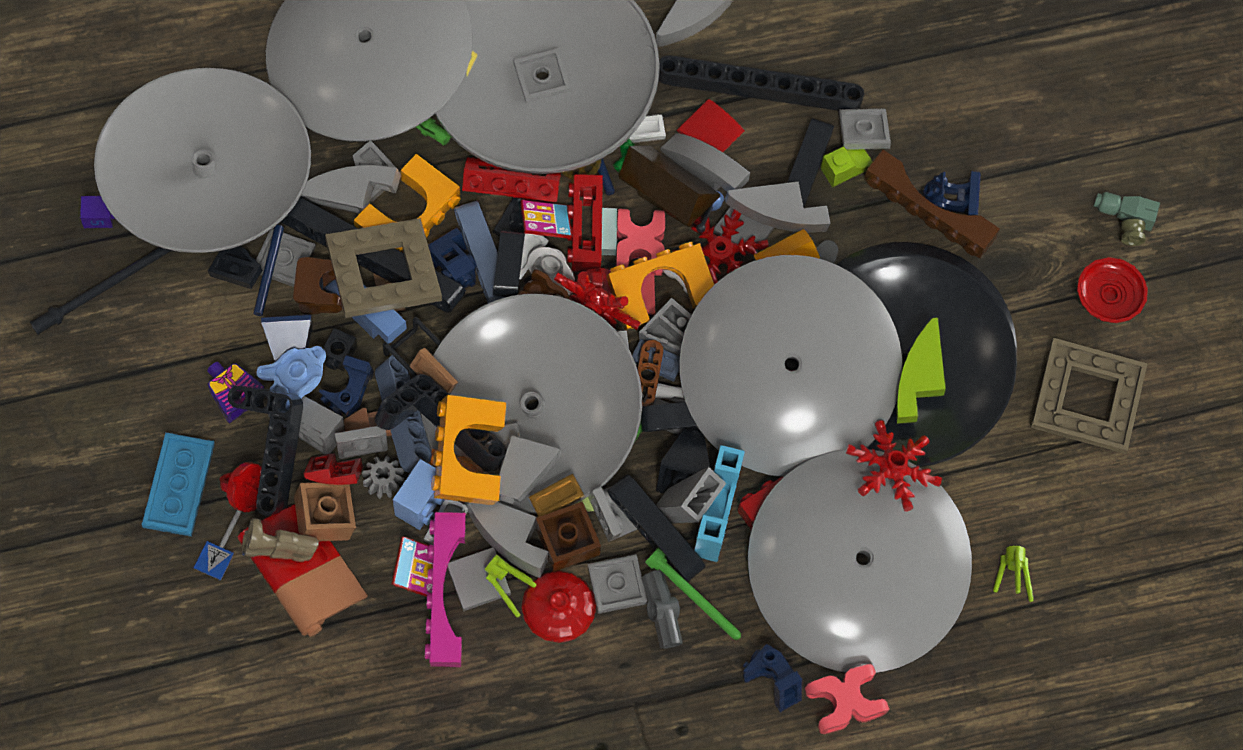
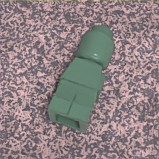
M1109 192L1098 193L1094 203V207H1097L1099 212L1112 216L1118 213L1117 218L1122 221L1128 219L1143 220L1145 222V230L1151 231L1160 202L1141 196H1126L1121 200L1119 195Z

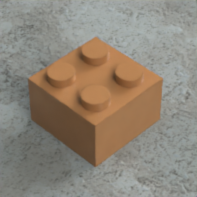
M300 483L294 495L299 534L315 537L318 541L349 540L356 528L350 484Z

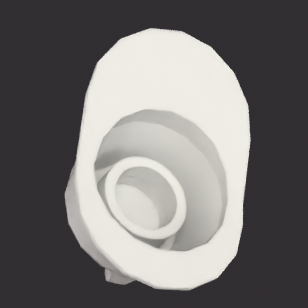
M540 247L534 249L527 260L531 274L534 269H538L547 274L553 283L563 287L568 292V295L572 294L571 291L554 280L559 272L575 282L573 273L567 265L565 255L555 248Z

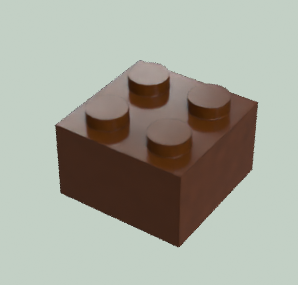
M583 501L536 518L535 528L544 550L548 551V560L553 572L600 555L601 545Z

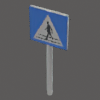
M236 511L219 546L208 541L206 542L194 569L221 581L234 553L223 548L242 511Z

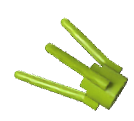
M1009 546L1006 548V555L1001 556L993 591L998 592L1005 567L1008 565L1009 570L1015 571V591L1019 594L1021 592L1020 570L1023 569L1028 600L1033 602L1028 558L1025 557L1026 549L1024 547Z
M496 555L484 569L488 573L486 579L493 584L514 615L520 617V613L496 579L499 578L502 581L509 572L533 588L536 587V583L533 582L532 578Z

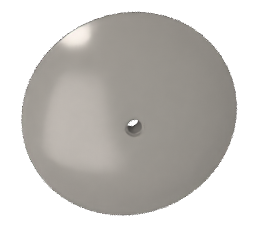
M285 0L273 20L267 39L266 66L270 84L290 101L301 116L305 127L314 132L346 141H373L389 138L404 133L429 119L455 93L464 78L472 53L473 32L471 19L464 0Z
M219 68L189 69L159 77L145 84L124 99L105 123L97 142L94 160L95 179L99 193L109 212L124 228L138 238L158 247L178 252L208 253L222 251L243 245L262 236L287 216L299 200L306 186L311 166V148L307 129L301 116L290 101L274 87L258 78L233 70Z
M780 255L759 259L737 268L718 281L705 294L690 317L680 352V380L685 402L693 420L708 441L718 450L720 445L745 451L742 466L781 477L786 476L799 465L817 456L846 450L849 444L857 449H861V444L867 448L875 440L873 434L879 435L875 423L883 420L886 425L893 412L898 398L899 382L902 374V354L897 331L888 311L877 295L862 280L844 268L822 259L801 255ZM793 358L797 361L798 369L796 371H788L785 368V361L787 359Z
M522 294L493 301L461 320L447 334L433 355L458 382L450 395L505 402V425L517 423L520 438L555 447L562 452L560 459L521 503L514 501V504L511 505L498 501L501 504L525 513H537L529 496L571 474L574 475L585 497L570 505L580 502L590 496L593 490L604 486L616 474L633 447L642 414V389L637 366L630 350L617 331L597 313L577 302L545 294ZM536 399L539 401V405L535 410L527 409V403L530 400ZM421 413L430 450H438V441H435L437 427ZM454 444V454L457 455L459 464L466 470L476 473L474 461Z
M846 450L822 454L799 465L784 476L768 494L757 513L748 547V571L755 600L762 615L776 635L796 653L813 663L840 672H848L852 668L868 664L874 666L876 673L899 668L913 662L935 647L947 635L963 609L969 591L972 572V554L965 523L953 500L941 485L937 487L927 482L928 487H925L917 478L914 483L909 475L904 476L903 480L911 485V487L907 488L915 495L914 498L909 497L914 508L905 512L902 507L901 498L894 499L897 488L892 489L895 483L893 479L885 478L886 486L881 484L879 493H876L873 488L865 496L859 494L858 488L866 483L862 477L873 476L870 471L879 472L880 466L875 463L868 466L869 461L858 463L856 460L859 457L846 454ZM876 451L878 456L884 455V452ZM908 461V465L911 468L916 467V465ZM857 553L866 555L868 559L867 565L857 563Z

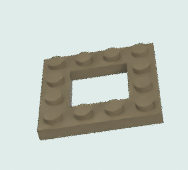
M420 218L325 234L345 318L442 301L441 290ZM402 247L411 280L364 288L356 255Z
M1053 338L1031 428L1126 454L1147 363ZM1071 370L1117 382L1108 422L1062 409Z

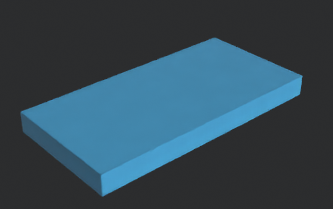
M165 433L142 522L143 528L192 537L215 446L214 441Z

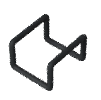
M417 317L413 318V329L393 346L383 343V354L385 356L392 354L412 375V378L417 376V374L394 350L417 332L418 326L438 346L441 343Z

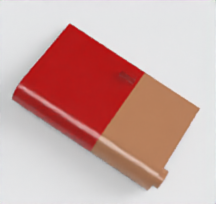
M295 504L261 520L263 532L268 535L275 536L276 530L299 534ZM249 527L243 530L238 535V540L241 543V545L243 542L244 533L246 530H249ZM319 541V545L312 558L304 562L293 561L292 559L270 558V556L250 557L303 636L309 635L311 637L322 630L321 625L325 619L360 602L368 596L331 541Z

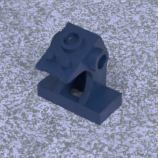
M971 171L966 184L949 183L945 177L946 172H942L938 176H934V179L925 185L923 194L934 205L947 211L965 213V215H978L981 172ZM944 194L957 195V201L945 199Z
M457 228L428 245L434 269L440 266L442 268L441 274L459 283L464 290L468 286L474 287L476 285L475 267H477V264L470 254L466 255L463 252L467 248L462 233Z
M345 355L342 365L349 375L347 387L338 393H331L319 389V393L322 395L320 400L325 405L328 402L331 403L329 408L340 416L344 414L349 417L361 406L369 380L371 381L374 375V370L369 362Z
M766 644L762 650L758 649L752 655L750 664L748 662L744 663L745 683L759 676L772 678L775 681V706L779 712L802 701V679L797 671L793 672L782 653Z

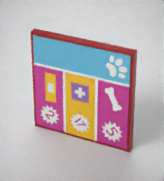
M521 200L525 234L572 238L568 205Z
M403 536L399 545L391 585L427 597V594H432V584H428V569H433V560L429 559V545Z

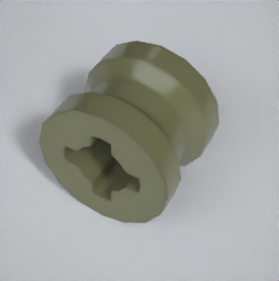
M1128 219L1122 222L1121 228L1124 234L1121 237V241L1123 244L1138 246L1145 243L1146 237L1143 234L1145 222L1143 220Z

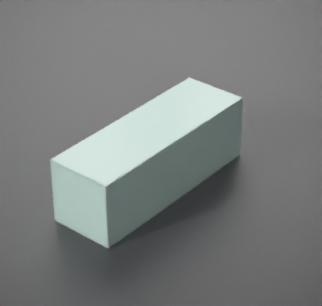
M602 208V255H616L617 208Z

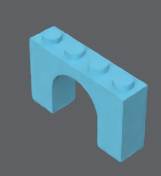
M720 445L714 472L726 484L702 517L694 550L702 559L718 562L745 451Z

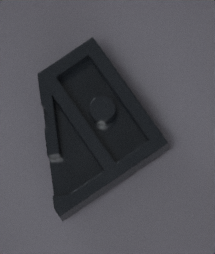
M241 246L219 251L208 269L210 277L249 289L253 288L263 271L261 265Z

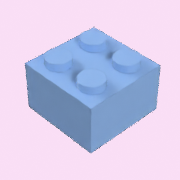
M421 459L393 499L395 516L418 530H421L424 524L428 525L435 514L433 510L437 504L442 505L445 500L434 498V491L431 490V481L433 475H436V468Z

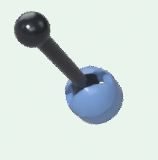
M721 193V197L706 210L701 223L696 226L697 232L703 233L706 230L705 224L711 210L716 211L722 206L724 197Z

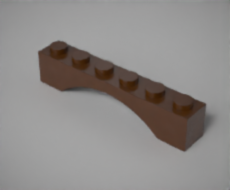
M885 150L881 151L866 171L864 180L871 188L878 189L886 194L890 201L905 207L909 214L918 216L925 221L927 226L937 229L949 241L956 242L972 256H977L981 259L999 233L1000 228L981 215L956 214L928 201L912 185L905 172L903 163Z

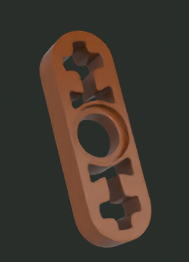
M656 340L646 341L641 349L638 365L641 389L643 393V386L648 387L647 397L651 398L646 399L644 403L642 402V407L654 405L663 358V346ZM651 348H655L656 352L653 363L648 362L649 352L647 351H650ZM646 369L652 370L655 373L654 379L644 380L641 376L642 371Z

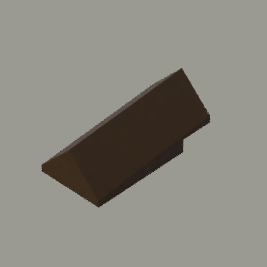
M629 146L619 173V179L636 189L638 196L658 209L664 210L666 214L685 226H691L721 197L720 193L652 146Z

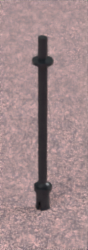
M159 247L59 308L51 306L48 308V312L30 321L32 328L37 335H40V333L53 325H60L64 316L173 250Z

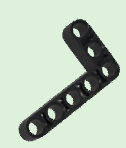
M419 374L381 402L374 418L375 423L381 429L391 430L416 411H419L436 427L440 426V417L437 416L438 403L442 402V399L450 394L430 376ZM464 429L459 431L454 441V444L486 472L497 471L507 452L505 445L487 430Z
M234 386L228 393V401L231 406L270 414L256 507L259 513L264 516L274 515L286 509L288 505L303 413V401L295 394L253 386ZM243 392L245 393L244 402H242L241 395ZM265 396L268 399V403L266 406H264L263 403ZM287 400H289L290 402V408L288 411L286 409ZM283 425L286 427L285 435L282 434ZM279 450H281L282 452L281 460H279L278 458ZM275 474H276L277 477H278V483H277V484L274 483V476H275ZM271 499L274 501L273 509L270 507Z

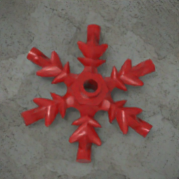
M733 209L731 217L727 214L724 215L726 227L721 225L724 232L721 236L713 234L715 226L710 228L709 217L705 224L706 230L699 236V238H705L708 241L707 246L703 247L702 251L704 256L710 259V264H707L714 285L717 283L716 273L721 275L718 269L720 264L728 265L727 274L741 267L739 265L743 262L734 260L735 253L740 252L746 257L745 251L755 255L757 254L756 250H765L769 247L768 240L755 242L756 236L750 237L745 242L744 238H742L738 244L732 242L731 236L738 234L739 232L735 230L744 224V221H738L742 214ZM699 217L694 222L696 226L701 223L702 218ZM696 226L691 227L693 231L697 232ZM717 247H724L725 249L719 251Z
M584 271L578 274V283L566 278L559 272L556 274L554 280L576 294L570 295L569 300L591 309L605 319L614 329L617 324L614 318L635 330L640 326V321L619 309L625 308L629 300L626 296L615 297L613 294H608L602 288H595V283L589 280L587 273Z
M877 421L875 427L879 435L873 434V436L880 443L877 446L884 450V455L878 456L874 449L870 452L862 444L860 445L861 450L849 444L845 452L848 455L859 457L856 460L858 463L869 461L868 466L875 463L880 466L879 472L870 471L873 476L862 477L866 483L858 488V492L861 496H865L874 488L875 492L879 493L881 484L886 486L885 478L893 479L895 483L892 489L897 488L894 499L901 498L903 510L905 512L910 511L914 507L909 497L914 498L915 495L907 488L911 487V485L903 480L904 476L909 475L914 483L917 478L925 487H928L927 482L937 487L941 485L942 478L930 475L931 469L919 470V465L914 468L908 465V460H917L915 456L925 455V452L921 449L929 444V439L924 435L915 443H913L912 439H909L907 449L902 445V452L893 451L896 443H891L893 432L887 434L884 421Z

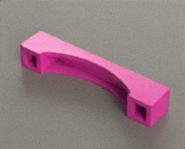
M435 512V520H430V535H434V544H429V559L433 560V569H428V584H432V594H427V609H432L431 619H426V634H431L430 644L425 645V659H430V666L461 667L462 639L455 636L449 625L443 603V588L450 559L458 545L465 543V513Z

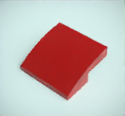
M707 99L677 129L679 134L701 140L721 152H724L745 131L725 110L710 99Z
M335 453L310 457L304 476L306 479L323 484H356L362 472L363 464L361 458L337 462Z

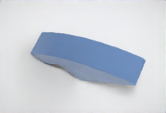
M333 280L325 287L327 293H334L340 296L336 280ZM394 309L352 317L373 339L379 334L388 344L407 329L406 321Z

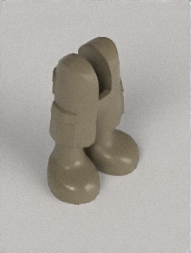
M252 518L249 530H246L243 536L242 555L248 557L270 556V558L292 559L293 561L304 562L312 558L319 545V541L312 536L300 535L284 530H276L275 536L268 535L263 532L261 521Z

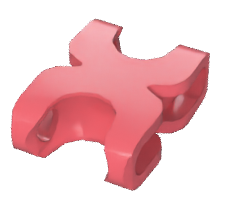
M618 209L617 239L619 243L616 252V266L624 264L625 268H627L629 262L635 258L647 257L648 260L657 258V253L665 250L664 245L661 243L665 232L664 210H655L652 222L647 226L641 227L631 221L628 209ZM655 270L652 272V275L662 276L663 270Z
M868 664L848 670L843 678V682L837 677L827 676L809 683L804 688L808 698H826L834 706V712L820 720L818 724L820 733L828 734L846 728L851 720V716L859 722H867L885 715L890 710L885 700L870 701L860 693V686L874 678L876 671L873 665Z

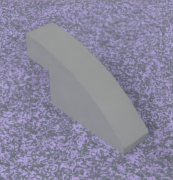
M676 0L656 34L657 46H666L684 40L703 30L720 17L733 0Z
M676 133L660 149L672 161L714 190H718L720 187L727 192L728 190L741 189L749 181L750 172L713 146L691 136Z
M380 165L345 167L329 171L308 180L300 197L312 204L360 214L369 204L373 189L396 193L401 175L398 169L394 167Z
M799 182L728 190L725 197L726 204L736 211L761 224L793 232L805 229L806 232L813 233L827 232L830 226L827 206L803 208Z
M465 502L474 525L484 539L494 547L495 551L521 570L540 578L548 561V551L528 544L535 529L536 517L499 502L493 505Z

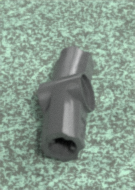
M657 570L645 574L641 579L648 598L647 613L649 619L655 623L660 648L667 649L683 644L677 620L680 613L679 602L675 597H671L664 573Z

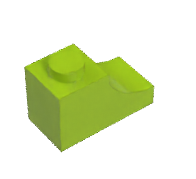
M842 147L823 157L821 170L830 185L834 187L867 171L873 162L865 149H845V147Z

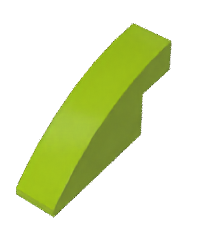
M932 318L919 334L903 366L897 398V423L917 422L916 398L943 396L945 393L938 318Z

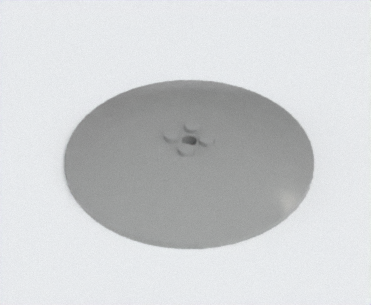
M464 0L472 24V51L478 56L468 76L466 70L464 78L455 93L435 115L446 132L469 153L489 164L510 171L530 174L560 173L589 165L607 156L626 142L643 122L657 90L659 55L655 35L650 23L634 0ZM539 72H546L549 76L547 79L540 80L536 75Z

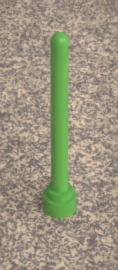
M659 548L647 559L645 563L651 569H660L734 640L740 639L741 632L667 563L668 560L665 558V554Z

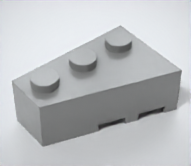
M671 298L639 331V341L640 339L645 341L656 340L662 344L663 349L680 356L684 333L692 315Z
M304 396L302 397L303 413L299 438L324 455L330 454L337 446L335 433L345 432L343 417Z

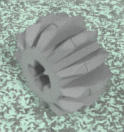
M376 456L375 464L370 462L366 464L368 470L362 472V476L365 478L363 486L369 487L368 493L370 495L377 492V497L381 499L383 493H386L388 498L392 497V490L398 493L400 490L399 485L404 484V478L402 477L404 470L403 468H397L399 465L397 460L390 463L389 457L386 456L384 462H380V458ZM386 475H388V479L381 478L379 480V476L385 477Z

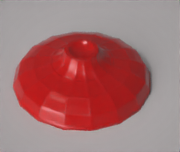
M1108 257L1095 260L1084 268L1078 279L1077 292L1081 304L1090 315L1104 322L1120 323L1130 321L1142 311L1147 302L1148 288L1144 276L1135 266L1123 259Z
M555 571L544 573L540 578L533 580L536 583V587L533 588L529 585L524 593L521 608L524 621L534 634L546 641L561 643L574 640L587 631L594 620L596 603L593 591L583 579L573 573Z

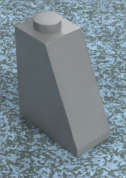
M511 435L499 474L501 476L499 501L511 505L514 504V501L521 503L560 459L562 454L560 449Z
M706 467L668 488L656 506L672 524L699 522L726 482L709 467Z

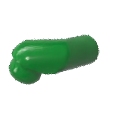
M628 139L620 146L621 158L613 164L614 169L618 173L621 171L629 146H635L631 139Z

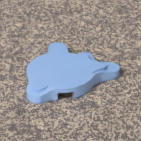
M320 346L299 350L296 348L290 349L275 363L258 367L257 376L261 380L274 381L270 390L295 394L302 399L319 384L323 374L326 352ZM289 400L286 401V409L288 411L290 408Z

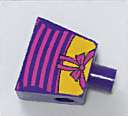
M215 362L207 370L213 377L208 383L209 391L229 424L247 411L235 408L229 404L228 393L232 387L253 386L265 389L260 382L237 364H232L227 369H224L219 362ZM244 392L241 395L242 402L245 401Z

